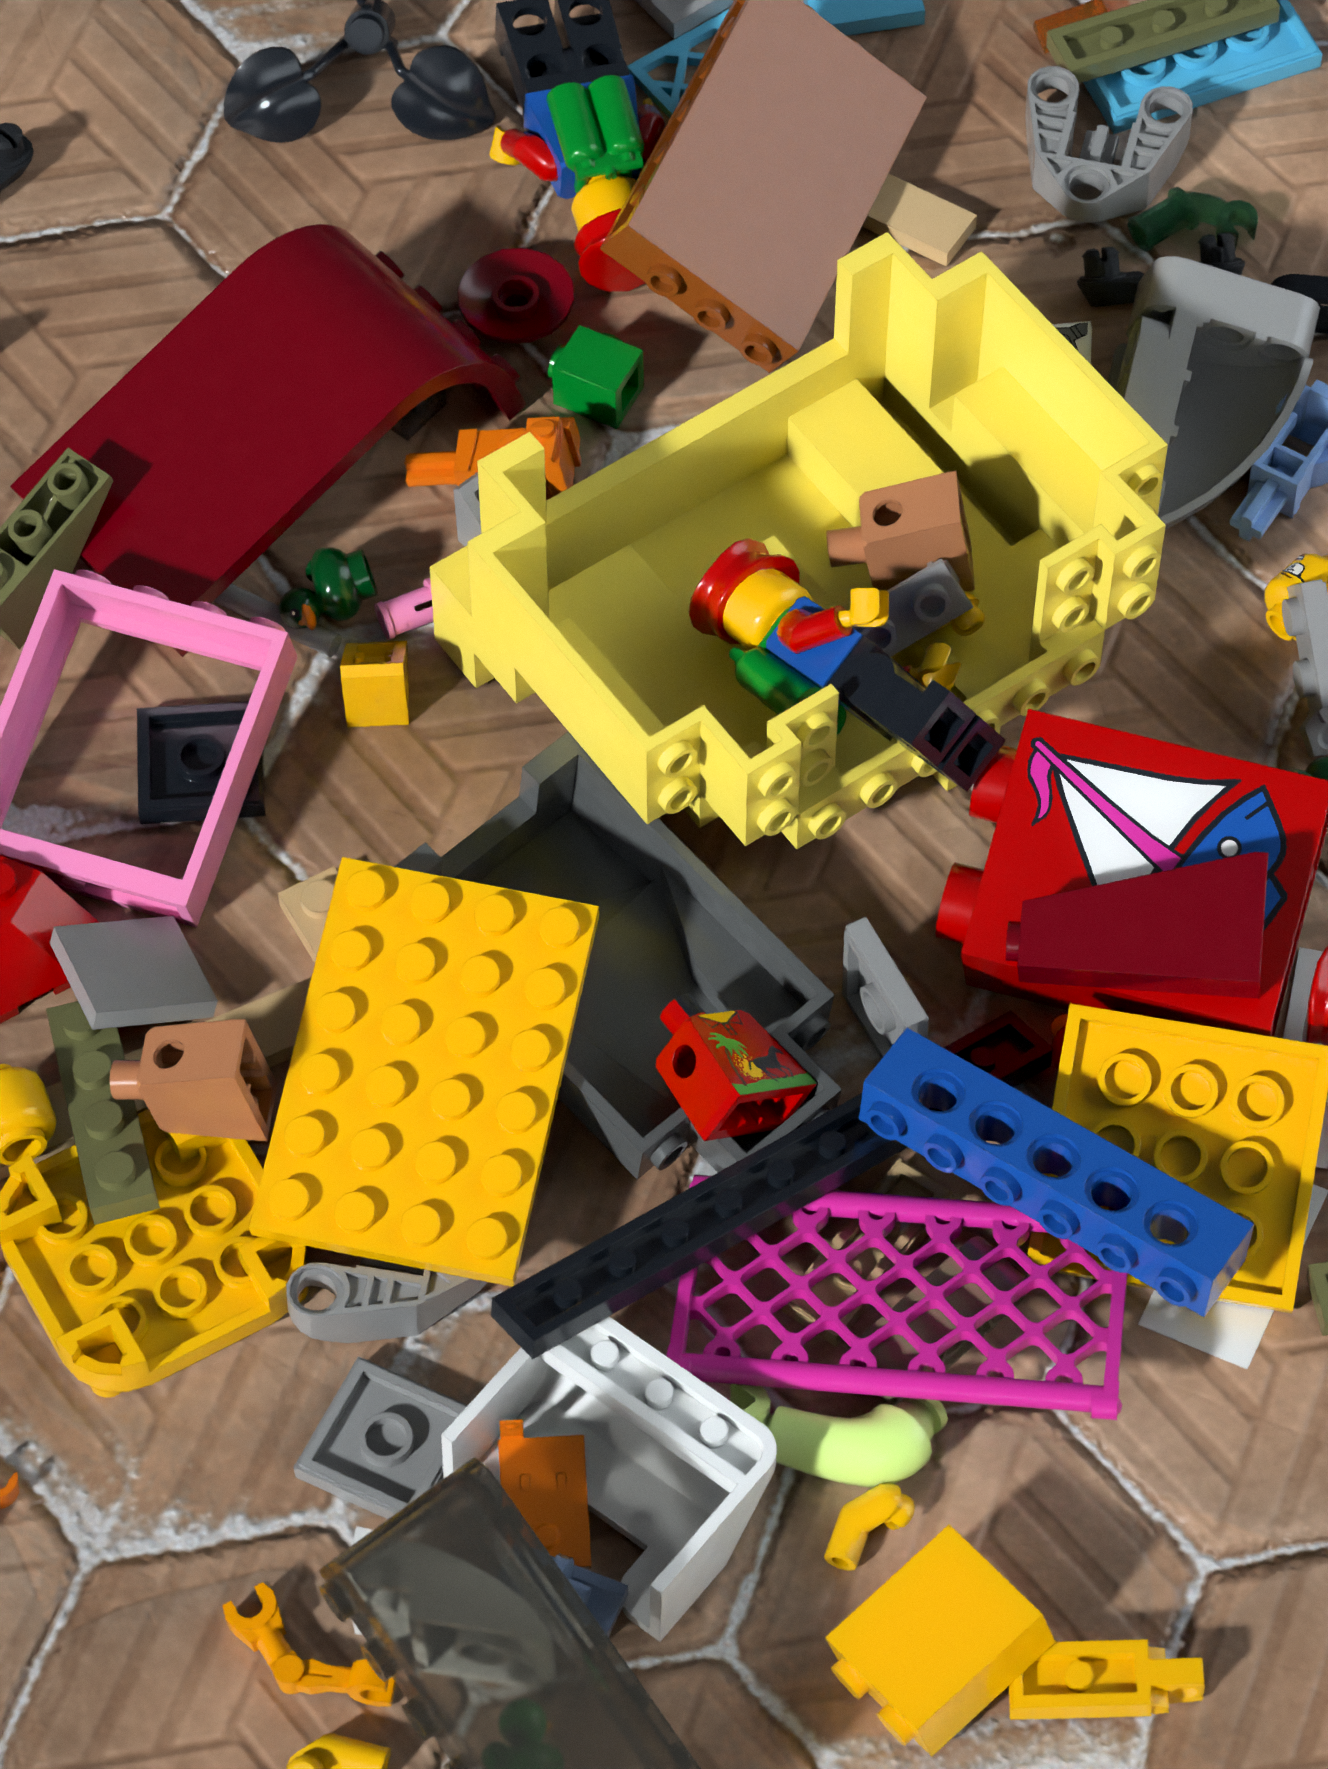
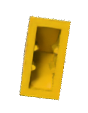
M407 641L346 643L340 664V675L347 727L409 725Z

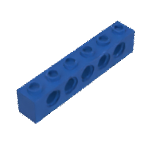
M909 1028L904 1030L864 1080L859 1119L867 1123L876 1134L885 1139L896 1140L924 1156L936 1169L946 1173H954L982 1189L984 1194L995 1203L1011 1206L1036 1220L1051 1235L1060 1239H1069L1098 1256L1101 1262L1108 1268L1116 1272L1128 1273L1156 1289L1162 1298L1173 1305L1187 1307L1205 1317L1245 1262L1254 1223ZM930 1108L940 1109L942 1111H933L930 1110ZM986 1141H995L1000 1144H991ZM1043 1173L1054 1174L1058 1177H1049ZM1100 1206H1108L1116 1210H1106L1101 1208ZM1159 1239L1169 1240L1175 1244H1166L1159 1241Z

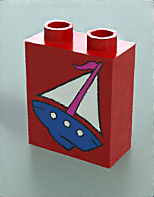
M1028 709L1018 747L1013 748L1002 745L973 785L969 816L997 823L985 867L981 869L954 862L941 899L936 924V938L963 944L961 957L966 985L1068 1011L1071 1003L1274 1037L1328 830V780ZM1252 852L1269 853L1259 999L1019 982L1018 961H1006L1008 921L1021 922L1022 901Z

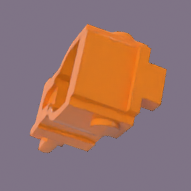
M575 417L527 418L526 428L459 430L456 451L406 454L404 463L407 470L406 483L408 487L452 484L459 486L478 472V460L531 432L545 450L546 500L573 486L575 467H581L582 459L579 452L581 438Z

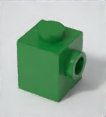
M579 325L566 345L559 344L548 365V376L552 378L554 404L617 429L644 388L643 350L622 342L612 334L599 333Z

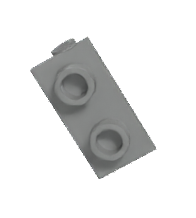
M941 558L936 562L933 560L928 562L926 568L887 590L889 592V617L883 626H852V628L871 640L891 657L972 609L973 605L958 584L959 578L947 559L943 561Z

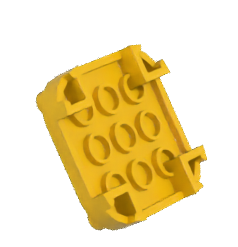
M149 1109L139 1113L138 1116L160 1208L97 1225L94 1224L89 1208L76 1144L36 1164L28 1153L8 1168L10 1177L0 1191V1245L4 1258L63 1364L79 1381L88 1384L95 1394L101 1397H114L122 1392H129L152 1385L273 1324L288 1313L287 1283L292 1273L299 1267L309 1264L307 1250L304 1245L251 1235L249 1224L263 1167L246 1140L168 1133L159 1129ZM308 1286L300 1292L298 1296L299 1302H302L307 1296Z

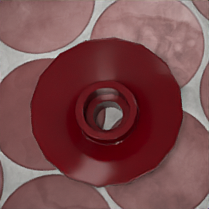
M528 248L500 249L480 257L465 271L458 286V307L467 325L484 338L505 344L531 343L551 335L567 321L574 305L573 280L563 264L546 253Z

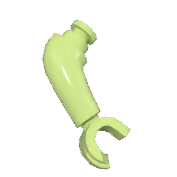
M730 1384V1401L760 1421L772 1432L777 1445L776 1463L843 1484L875 1487L880 1483L896 1484L914 1475L930 1460L932 1454L930 1441L933 1435L941 1431L948 1421L947 1412L939 1400L903 1398L902 1402L897 1403L895 1406L880 1404L871 1412L853 1418L827 1416L786 1406H778L774 1414H770L771 1400L767 1391L762 1386Z

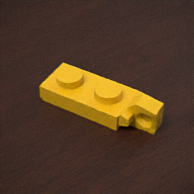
M1148 1639L1055 1642L1008 1686L1010 1720L1151 1716L1152 1714L1168 1713L1169 1704L1203 1701L1205 1689L1203 1659L1166 1658L1165 1648L1148 1646Z

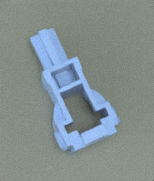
M1316 379L1312 387L1305 385L1289 419L1267 451L1251 466L1247 496L1229 521L1231 526L1239 529V537L1247 541H1250L1252 537L1261 539L1279 512L1293 518L1308 490L1328 483V384ZM1286 396L1277 405L1275 414L1280 411ZM1289 435L1314 446L1307 457L1282 445Z

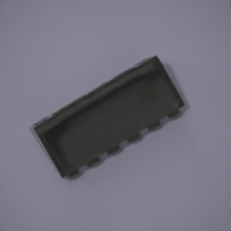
M472 1458L318 1571L325 1580V1583L319 1586L325 1602L342 1622L351 1617L367 1640L360 1648L371 1668L383 1681L393 1677L408 1699L402 1705V1709L412 1727L425 1741L434 1736L450 1759L443 1765L444 1769H701L501 1484L477 1458Z

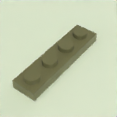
M1146 0L1048 30L1046 47L1057 66L1068 69L1076 76L1078 82L1082 83L1276 23L1279 19L1280 5L1277 0Z
M78 1001L46 1009L94 1224L97 1225L160 1208L135 1100H115L110 1090L111 1066L115 1060H125L118 1027L92 1030Z

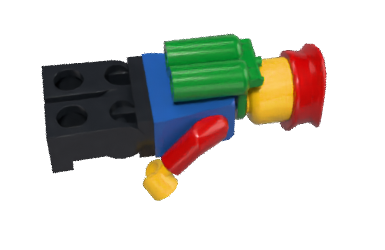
M512 0L496 3L495 40L501 57L504 56L518 102L523 108L524 130L512 128L506 131L502 126L496 125L489 156L495 161L508 165L522 164L542 181H550L557 196L564 199L574 198L572 212L578 229L574 247L580 256L578 263L581 276L589 285L606 292H629L646 284V282L600 249L640 175V168H643L644 164H646L665 129L664 119L658 109L654 107L651 98L643 100V105L637 108L633 74H629L626 61H624L610 1L555 0L554 17L548 0ZM590 5L594 7V14L575 18L569 16L570 11L577 6ZM534 15L539 17L538 24L518 28L513 26L514 21L521 16Z
M751 538L734 542L709 567L697 584L690 599L688 611L692 626L702 634L718 636L728 644H742L749 649L743 652L739 648L734 647L729 652V657L735 661L736 680L744 689L757 697L762 704L776 714H781L832 684L839 692L837 735L845 725L847 710L887 740L891 741L892 738H895L904 748L966 792L969 791L1005 743L1006 739L949 691L961 667L960 662L946 664L951 652L949 645L945 643L931 644L925 652L920 667L913 668L911 665L902 667L879 646L852 628V626L880 627L887 622L889 617L888 591L878 590L877 588H854L850 590V610H846L841 605L824 609L813 602L808 591L800 585V571L793 559L781 554L770 555L764 543Z

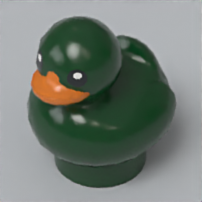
M333 547L317 549L305 569L306 577L313 582L315 591L303 587L292 588L287 591L280 600L279 614L283 622L290 628L302 629L308 627L310 630L315 629L317 620L322 613L336 621L348 620L355 616L361 608L363 600L378 595L374 576L364 551L359 549L346 554L342 550Z

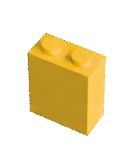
M950 1524L825 1637L838 1660L831 1667V1670L839 1681L857 1699L862 1698L868 1692L883 1707L876 1715L887 1730L904 1746L914 1739L931 1757L1055 1643L1043 1614Z

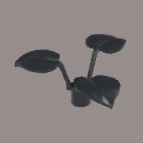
M356 0L357 5L352 10L345 24V35L313 66L302 72V67L296 54L286 47H268L253 53L243 61L234 73L224 97V118L230 127L269 142H292L302 138L311 131L321 112L320 94L309 81L317 77L349 47L361 54H374L384 48L389 54L396 74L404 80L392 95V110L404 127L414 134L433 140H455L484 130L496 118L483 75L475 62L463 51L448 45L430 46L415 55L410 70L405 67L397 48L398 41L391 36L395 28L394 12L382 0Z

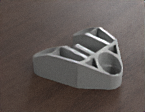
M1059 66L1043 67L1032 73L1027 84L1025 115L1032 188L1062 215L1080 222H1100L1147 209L1175 170L1189 141L1193 103L1189 95L1180 89L1166 86L1154 88L1145 94L1140 104L1136 123H1133L1122 166L1113 165L1119 143V135L1109 134V127L1105 125H1098L1096 131L1087 130L1079 158L1071 157L1079 93V82L1076 76L1068 69ZM1047 89H1058L1066 93L1068 97L1060 102H1047L1042 100L1038 94ZM1160 109H1170L1177 112L1181 118L1172 123H1162L1155 120L1151 114Z
M364 1257L361 1258V1263L356 1265V1268L329 1263H309L299 1267L291 1274L287 1283V1306L295 1326L302 1333L317 1340L355 1343L418 1336L478 1293L488 1282ZM307 1286L325 1288L336 1296L334 1302L323 1310L307 1309L298 1300L300 1292Z

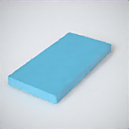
M1277 0L1280 5L1278 22L1083 83L1113 134L1131 129L1132 124L1136 123L1143 97L1154 88L1166 86L1180 89L1189 95L1193 108L1319 68L1321 67L1322 52L1290 1ZM1160 109L1152 113L1151 116L1155 120H1159L1178 113L1170 109Z

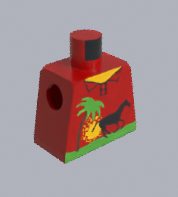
M683 994L672 1000L661 1012L660 1020L672 1033L673 1037L657 1056L656 1069L704 1141L775 1130L795 1113L817 1084L810 1074L745 1011L735 1010L706 1014L691 994Z

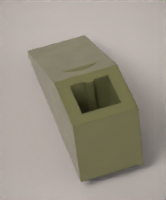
M70 448L64 451L0 527V636L18 649H21L27 640L54 569L72 574L114 481L110 475Z

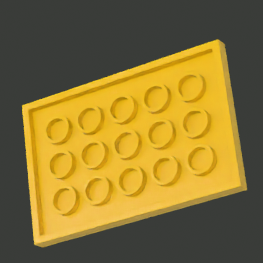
M342 857L249 1224L251 1235L510 1287L514 1286L596 933L599 906Z

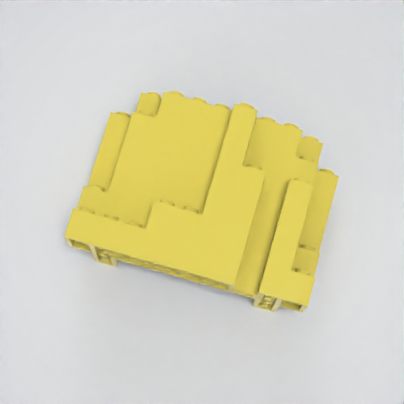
M886 232L837 260L833 339L554 497L546 500L545 450L531 432L478 460L481 534L467 541V546L430 566L435 640L475 688L495 678L516 704L537 693L646 824L666 813L675 814L684 809L699 828L718 817L722 818L745 846L764 835L773 836L782 832L797 850L815 838L821 840L830 837L841 828L845 820L867 807L876 808L883 805L894 795L898 788L918 776L928 777L933 775L947 792L957 785L904 748L895 738H892L891 741L887 740L847 710L845 725L837 735L839 692L832 684L779 715L744 689L736 680L735 661L729 657V652L734 647L739 648L743 652L749 649L742 644H728L718 636L700 633L692 626L688 613L690 599L697 584L720 554L734 542L751 538L765 544L770 555L781 554L795 561L800 571V585L808 591L813 602L824 609L841 605L846 610H850L851 589L873 588L867 563L832 568L827 547V530L861 526L859 497L864 492L956 471L971 538L975 590L965 592L971 593L979 599L978 608L985 614L984 624L979 630L968 636L958 635L954 632L952 625H949L921 638L891 656V658L902 667L911 665L913 668L920 667L925 652L931 644L945 643L949 645L951 652L946 664L961 663L956 680L949 691L1000 734L1002 725L1020 714L1026 716L1028 709L1037 711L1046 703L1050 696L1070 684L1077 686L1090 679L1101 664L1105 630L1124 618L1134 619L1140 616L1155 600L1166 524L1158 517L1168 444L982 251L932 279L895 239Z

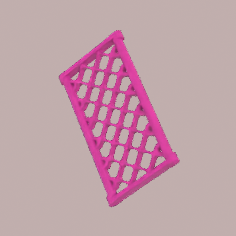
M694 1174L689 1188L711 1177V1175ZM832 1190L791 1213L793 1223L798 1230L776 1245L766 1244L757 1234L747 1238L761 1255L742 1269L737 1271L730 1270L716 1256L704 1262L709 1264L723 1279L720 1284L704 1295L694 1296L699 1266L681 1275L679 1278L670 1344L667 1346L666 1356L702 1382L1091 1412L1092 1419L1117 1420V1416L1122 1410V1403L1119 1399V1372L1128 1273L1103 1269L1087 1254L1088 1250L1069 1239H1060L1061 1244L1066 1248L1064 1253L1046 1265L1035 1264L1019 1247L1026 1242L1029 1232H1048L1039 1222L1011 1206H1003L989 1201ZM1109 1207V1210H1111V1211H1115V1210H1116V1209H1114V1208ZM829 1217L859 1219L860 1229L865 1235L847 1248L835 1250L818 1232L827 1225ZM896 1222L925 1224L926 1232L932 1240L914 1253L902 1255L885 1239V1236L892 1232ZM962 1227L992 1229L993 1237L999 1245L980 1259L970 1260L951 1242L961 1234ZM808 1242L813 1244L828 1260L809 1274L799 1276L780 1258L801 1243ZM875 1247L880 1249L895 1266L875 1280L866 1281L847 1263L866 1249ZM942 1252L949 1257L951 1256L963 1270L943 1285L933 1286L915 1267L933 1254ZM1009 1257L1014 1259L1030 1276L1011 1290L1001 1291L982 1272L1002 1258ZM1070 1263H1080L1098 1281L1081 1294L1068 1296L1050 1277ZM773 1268L790 1284V1287L769 1301H759L743 1283L763 1269ZM840 1273L858 1291L839 1305L829 1307L810 1289L830 1274ZM907 1278L926 1296L907 1310L896 1312L889 1307L878 1293L896 1280ZM967 1283L978 1285L993 1300L991 1304L972 1317L960 1315L945 1300L946 1297ZM1036 1288L1044 1289L1061 1305V1308L1041 1322L1029 1321L1013 1305L1014 1302ZM1104 1293L1111 1294L1109 1327L1107 1328L1096 1325L1081 1310L1085 1305ZM727 1294H737L753 1312L732 1327H722L706 1312V1308ZM803 1299L821 1317L800 1332L791 1333L780 1324L773 1314L792 1300ZM862 1304L874 1306L888 1321L887 1324L866 1338L856 1337L840 1321L841 1318ZM930 1309L940 1310L956 1326L954 1330L935 1343L924 1342L908 1326L909 1323ZM1005 1314L1025 1333L1006 1347L997 1349L992 1347L976 1329L994 1316ZM692 1319L701 1321L715 1336L705 1346L703 1354L686 1353L690 1320ZM1072 1319L1078 1322L1093 1339L1075 1352L1064 1354L1044 1335L1064 1320ZM762 1324L768 1326L783 1342L773 1351L770 1360L741 1357L740 1348L735 1340L753 1327ZM824 1330H833L851 1348L842 1355L839 1365L809 1363L808 1354L802 1346ZM900 1335L919 1354L910 1361L907 1370L877 1368L876 1358L870 1351L889 1337ZM967 1340L973 1343L987 1360L978 1367L976 1376L945 1373V1365L939 1358V1355L959 1341ZM1034 1345L1041 1348L1056 1364L1046 1374L1045 1381L1014 1379V1371L1007 1361L1026 1347ZM1105 1351L1104 1386L1083 1384L1082 1374L1076 1366L1095 1352Z

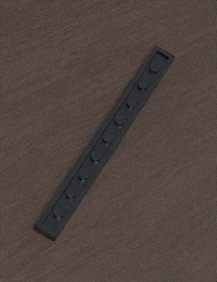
M1011 1010L943 1047L1013 1088L1048 1069L1052 1063L1053 1047ZM862 1093L494 1296L491 1303V1317L532 1359H535L908 1147L896 1140H888L879 1136L867 1123L859 1119ZM930 1108V1110L933 1111H942L940 1109Z

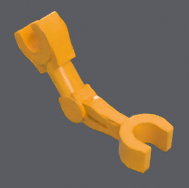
M263 1582L254 1586L256 1594L263 1605L260 1613L251 1618L241 1616L231 1600L223 1605L225 1619L230 1631L254 1652L260 1650L271 1668L279 1688L284 1693L297 1694L303 1692L310 1695L325 1692L347 1693L352 1699L366 1705L377 1707L392 1706L396 1677L390 1676V1662L377 1659H361L352 1663V1667L325 1664L312 1658L301 1660L295 1651L291 1649L284 1637L286 1630L274 1591Z

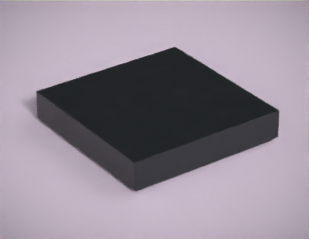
M249 701L137 708L138 815L140 824L205 820ZM264 749L238 818L266 816Z

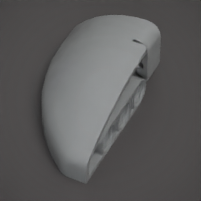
M1178 256L1158 258L1138 282L1126 333L1129 338L1128 343H1122L1115 349L1108 383L1168 444L1158 517L1166 524L1165 529L1178 524L1207 507L1234 485L1267 451L1289 419L1305 388L1313 364V359L1309 358L1320 306L1312 298ZM1286 396V399L1280 411L1277 414H1275V408L1277 407L1281 399H1284V397Z

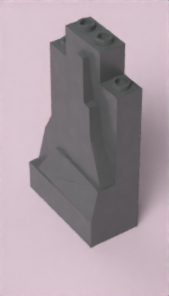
M569 731L522 767L519 797L446 854L440 857L425 842L394 866L599 906L598 924L558 1098L637 1180L653 1166L658 1170H663L670 1166L684 1152L688 1143L717 1172H720L837 1107L842 1089L805 1053L828 1032L831 1026L828 1019L835 995L659 818L646 824ZM683 994H691L706 1014L735 1010L749 1013L816 1081V1086L795 1113L775 1130L704 1141L656 1069L657 1056L673 1037L672 1033L660 1020L661 1012L672 1000Z

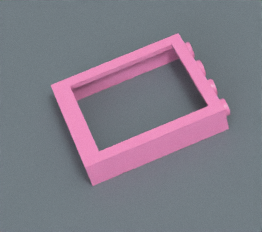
M54 569L0 706V855L43 872L62 890L157 917L174 916L178 923L197 928L298 657L288 632H285V629L278 623L266 618L251 617L248 622L227 616L226 612L221 608L207 602L194 601L189 606L170 601L165 594L151 587L136 585L133 590L111 585L108 579L92 571L77 570L74 575ZM81 622L260 671L182 880L1 829Z

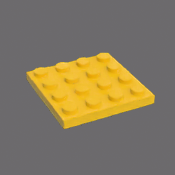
M1070 1003L1052 1110L1254 1223L1245 1262L1217 1301L1287 1313L1293 1312L1328 1093V1046ZM1043 1173L1049 1177H1058L1054 1174ZM1100 1206L1103 1209L1109 1210L1108 1206ZM1031 1232L1027 1256L1035 1264L1046 1265L1066 1251V1248L1060 1242V1238L1050 1233ZM1159 1239V1241L1166 1244H1175L1169 1240ZM1087 1251V1254L1103 1269L1112 1270L1103 1264L1098 1256ZM1076 1262L1068 1264L1057 1272L1097 1280L1082 1264ZM1128 1274L1127 1285L1156 1290Z

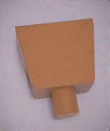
M956 471L864 492L859 497L861 526L827 530V547L831 567L867 563L873 588L887 591L926 568L928 562L932 560L936 562L942 558L943 561L947 559L959 578L958 584L963 591L975 590L971 538Z
M245 1019L152 1027L145 1035L141 1060H115L111 1066L110 1090L112 1097L115 1100H144L161 1130L168 1133L267 1141L278 1083Z

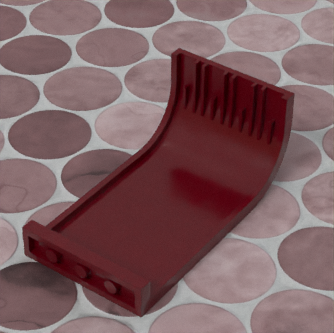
M329 224L309 225L277 237L244 260L10 487L23 501L64 451L70 448L110 475L114 480L79 558L93 572L108 579L111 585L133 590L136 585L151 587L165 594L170 601L189 606L194 601H203L211 604L403 416L428 397L443 389L463 383H471L478 393L486 387L502 415L509 421L527 404L515 385L521 379L516 370L498 353H495L490 358L479 348L481 341L461 320L456 319L453 323L448 321L440 313L443 310L441 305L424 287L418 284L412 289L402 280L404 273L389 256L382 251L374 255L349 232L338 226ZM172 647L182 657L188 652Z

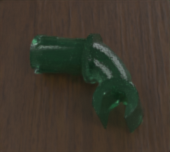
M1173 187L1168 191V198L1139 215L1132 216L1128 219L1129 223L1127 224L1132 239L1145 252L1150 251L1155 245L1184 228L1188 230L1196 229L1200 223L1215 226L1216 238L1217 233H1230L1236 238L1234 239L1236 251L1239 233L1233 226L1243 227L1254 240L1258 225V213L1254 206L1243 200L1228 202L1219 196L1209 193L1184 191L1179 187Z

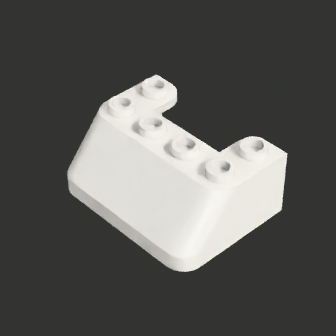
M607 1317L535 1359H532L522 1348L512 1356L441 1434L444 1486L477 1509L491 1512L501 1511L498 1439H501L499 1421L523 1419L524 1438L584 1435L588 1510L645 1550L621 1580V1583L628 1585L629 1593L622 1610L630 1621L660 1642L727 1564L774 1473L777 1445L772 1432L764 1424L614 1319Z

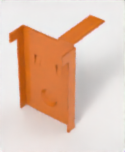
M523 1419L499 1421L501 1439H498L504 1561L512 1541L553 1557L561 1553L573 1558L574 1565L591 1569L584 1435L524 1438Z

